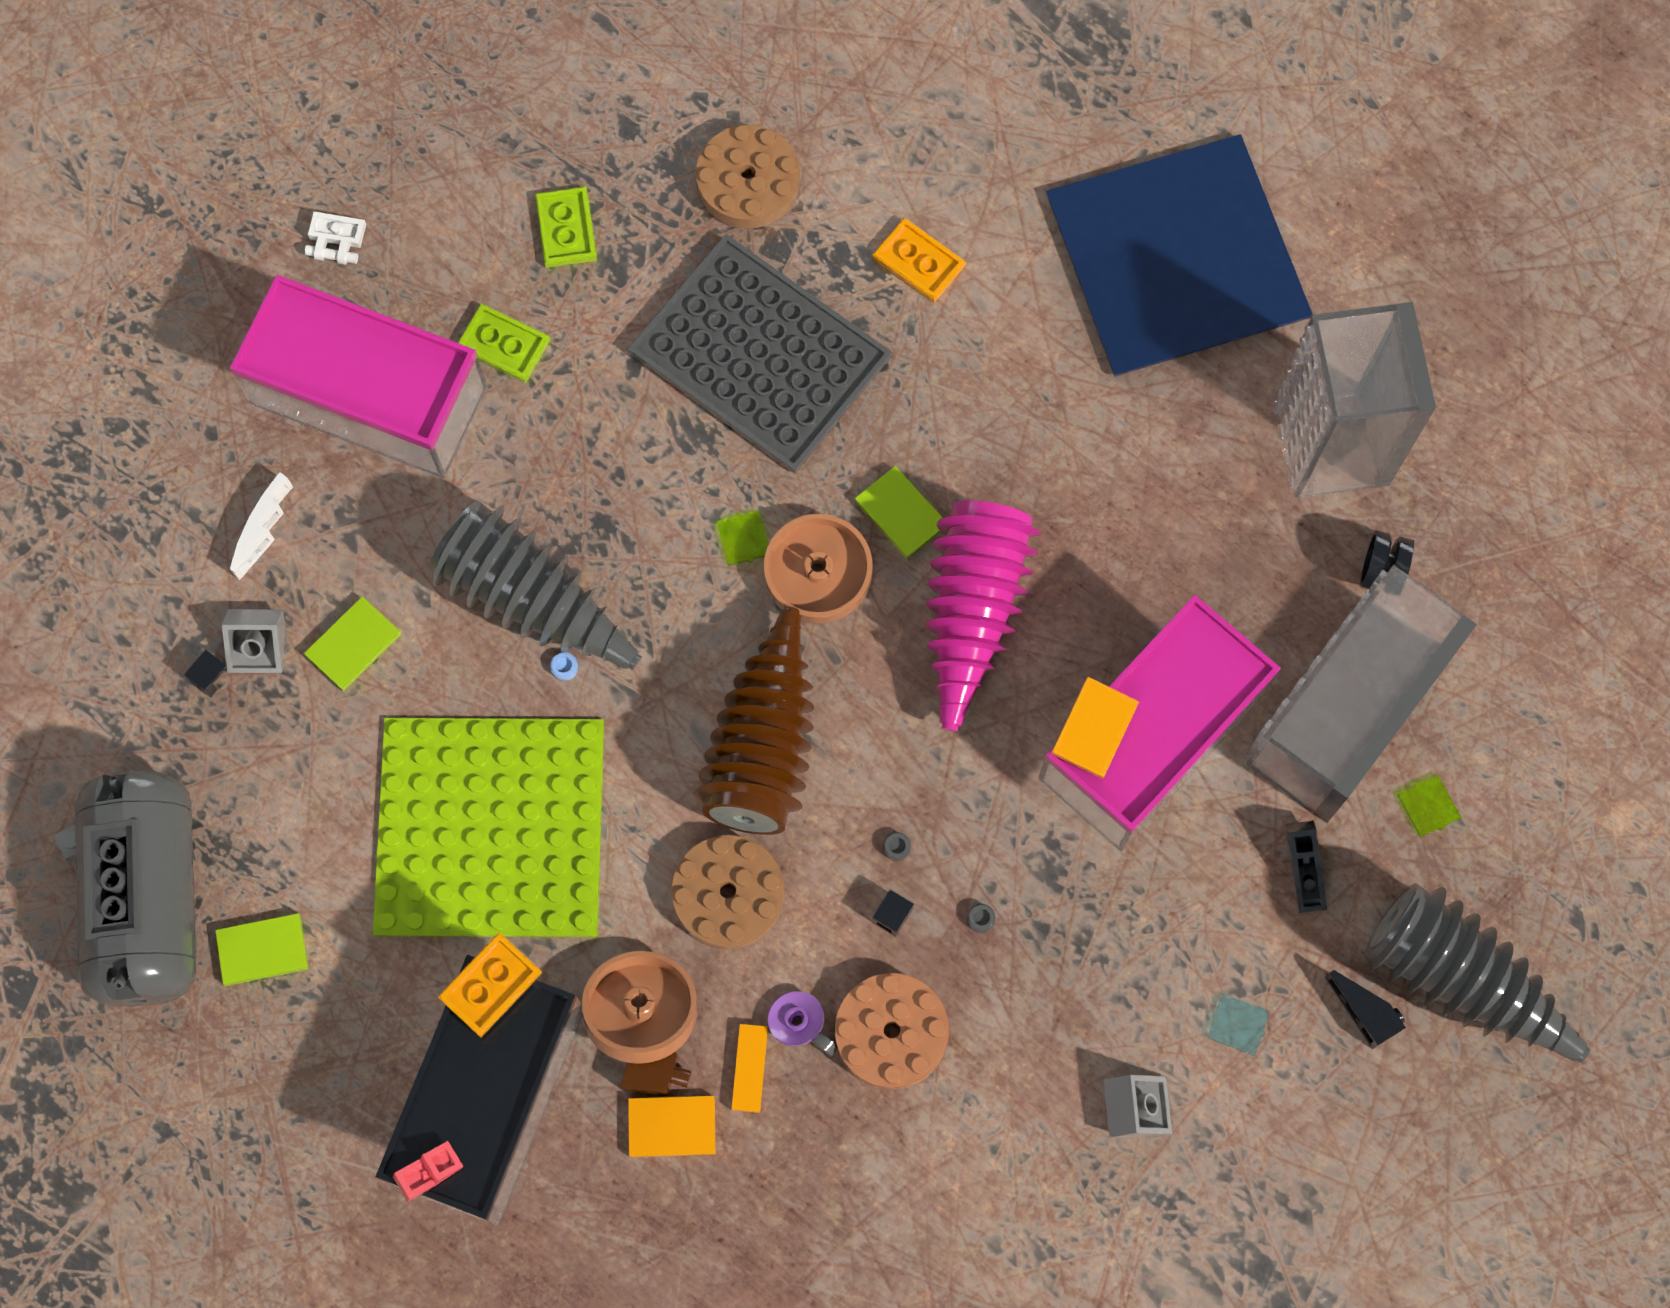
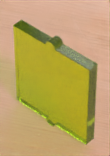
M759 510L742 515L736 513L735 517L716 521L728 566L746 561L752 563L753 559L765 557L769 543Z
M1439 775L1422 783L1416 782L1414 787L1397 795L1420 838L1436 830L1442 831L1444 826L1462 818Z

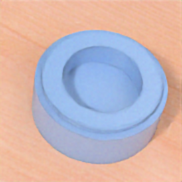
M560 652L552 658L550 668L552 674L557 679L566 681L572 679L577 674L578 663L575 656L571 653Z

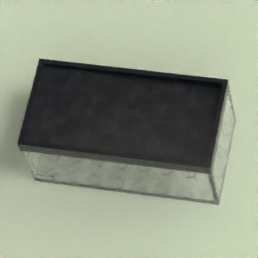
M466 955L459 974L475 957ZM535 980L482 1038L446 1005L375 1177L400 1189L393 1178L394 1173L419 1160L423 1154L448 1141L463 1167L444 1181L419 1195V1197L499 1227L583 1017L582 1005L577 996Z

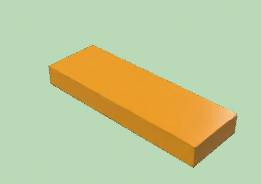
M740 1024L732 1111L760 1113L768 1026Z

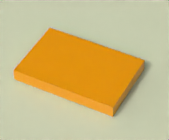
M905 217L872 254V259L933 303L966 266V261Z
M1087 677L1051 754L1103 779L1139 701Z
M499 932L446 987L438 998L482 1038L542 974V971Z
M715 1096L628 1099L629 1157L716 1155Z

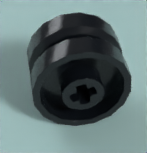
M1375 530L1364 560L1360 587L1375 591L1383 578V592L1399 597L1411 567L1414 540L1399 536L1391 549V535Z

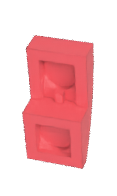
M447 1141L423 1154L419 1160L395 1172L393 1178L407 1202L459 1171L463 1165Z

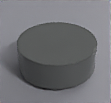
M901 832L889 834L883 843L884 854L892 861L904 860L911 850L909 838Z
M976 904L968 912L967 923L977 933L988 932L994 926L995 912L986 904Z
M821 1032L811 1041L818 1049L830 1057L837 1050V1046Z

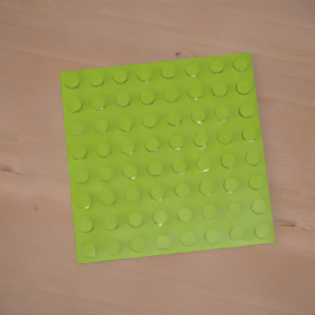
M385 718L373 936L495 937L500 932L504 937L598 938L604 719Z

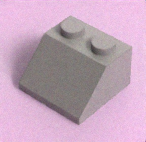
M228 609L222 623L227 673H282L285 647L283 610Z
M1126 1075L1104 1079V1096L1106 1099L1107 1125L1110 1137L1133 1138L1172 1134L1166 1077Z

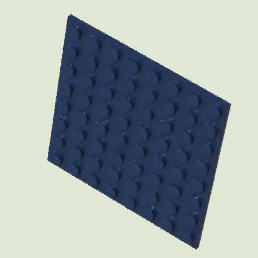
M1241 134L1046 191L1114 377L1313 317Z

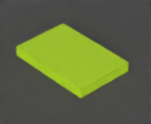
M587 186L536 193L545 267L550 268L597 261Z
M481 303L458 343L475 349L477 353L476 360L526 383L551 338L549 335Z
M896 466L855 498L857 505L906 559H909L941 533L936 523L943 517Z
M362 596L304 655L344 692L402 633Z
M299 913L215 930L224 986L309 970L302 919Z

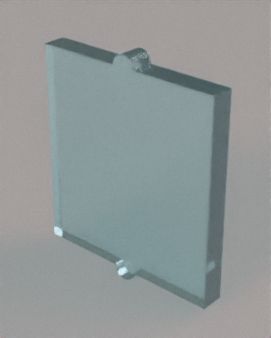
M1222 994L1217 1011L1212 1015L1214 1020L1208 1039L1255 1056L1260 1039L1265 1036L1264 1028L1270 1011Z

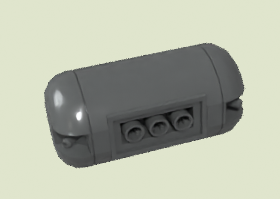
M129 771L127 774L101 775L86 783L76 800L78 978L84 993L89 998L103 1005L129 1007L170 1002L184 995L195 981L197 966L191 799L184 785L178 779L165 773Z

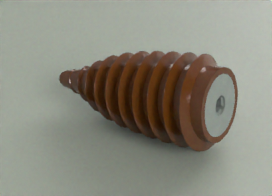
M784 607L774 627L771 628L767 641L759 645L758 651L760 654L746 660L745 668L747 671L738 674L734 678L733 684L736 690L727 693L724 698L727 708L717 715V722L720 727L712 731L710 735L714 746L709 748L704 755L708 766H705L699 772V778L704 785L695 789L694 798L703 807V814L709 820L732 830L758 835L779 834L785 830L788 813L802 809L801 802L794 798L792 793H798L806 789L805 783L797 778L795 774L806 772L809 769V764L798 757V754L807 753L812 749V745L802 738L801 734L811 732L814 728L810 721L802 717L803 713L813 711L814 705L802 696L803 692L812 690L813 686L802 678V671L808 669V665L801 659V649L804 648L801 645V615L799 614L800 611L794 607Z

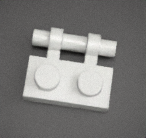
M314 212L308 237L317 242L316 246L306 245L305 255L313 256L315 260L321 261L324 259L337 260L338 264L346 265L347 262L357 264L358 253L349 252L350 246L361 248L366 228L365 220ZM327 242L340 244L339 250L326 248Z

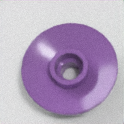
M802 991L789 992L779 997L773 1003L768 1014V1026L772 1035L780 1043L788 1046H801L811 1042L820 1033L824 1024V1011L820 1002L811 994ZM796 1019H803L800 1025H793Z

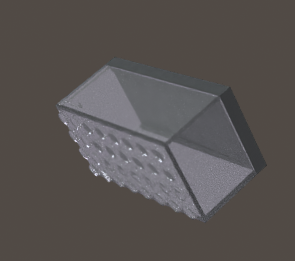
M1413 302L1311 316L1308 325L1305 326L1303 337H1300V344L1298 348H1295V355L1290 360L1289 369H1286V376L1281 381V387L1277 390L1276 399L1273 400L1274 415L1279 416L1280 421L1277 428L1278 437L1284 441L1285 446L1282 452L1285 465L1289 466L1290 471L1287 477L1290 490L1294 491L1295 498L1389 486L1436 408Z
M1393 565L1388 573L1382 570L1370 589L1365 592L1357 606L1341 624L1336 634L1334 633L1320 655L1309 666L1304 677L1302 676L1288 695V698L1284 699L1272 716V719H1269L1247 752L1251 757L1246 764L1324 822L1328 823L1349 798L1477 624Z

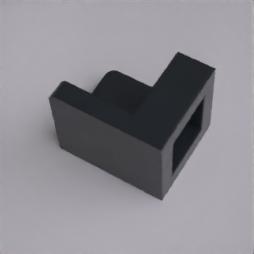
M205 650L184 675L192 684L211 698L218 690L213 683L225 671L226 665Z
M890 890L874 914L872 923L896 937L911 914L914 903Z

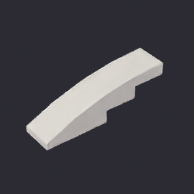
M279 472L262 494L238 540L230 566L231 572L238 580L246 574L275 540L269 530L284 514L279 503L293 488L289 479L281 472Z

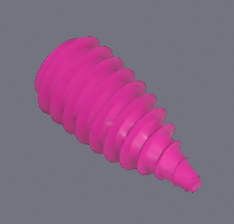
M977 500L956 501L952 504L951 515L938 520L936 523L937 528L947 536L938 538L933 542L934 548L944 556L937 557L930 562L931 567L941 576L928 581L930 589L939 594V597L929 599L926 602V606L936 613L938 618L928 620L925 625L930 631L937 634L938 638L928 642L927 647L938 655V662L933 663L931 668L939 674V685L936 688L940 692V723L942 724L941 729L946 731H958V727H961L969 705H972L971 701L978 687H984L980 682L987 670H997L990 663V660L995 652L1007 651L998 642L1002 634L1016 632L1006 624L1009 615L1022 613V610L1012 604L1014 597L1028 594V591L1018 585L1020 577L1033 574V571L1025 567L1023 562L1026 557L1038 555L1036 550L1028 546L1029 538L1040 536L1042 533L1032 526L1033 518L1030 515L1009 506Z

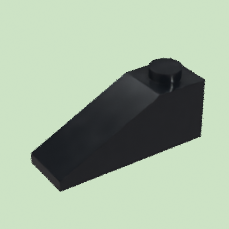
M1312 820L1286 824L1299 913L1327 910L1315 822Z
M1335 970L1325 976L1334 993L1372 1049L1406 1028L1403 1024L1405 1019L1402 1013L1396 1007L1393 1008L1387 1001Z

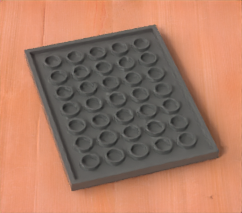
M727 234L724 235L628 348V352L794 474L892 357V352Z

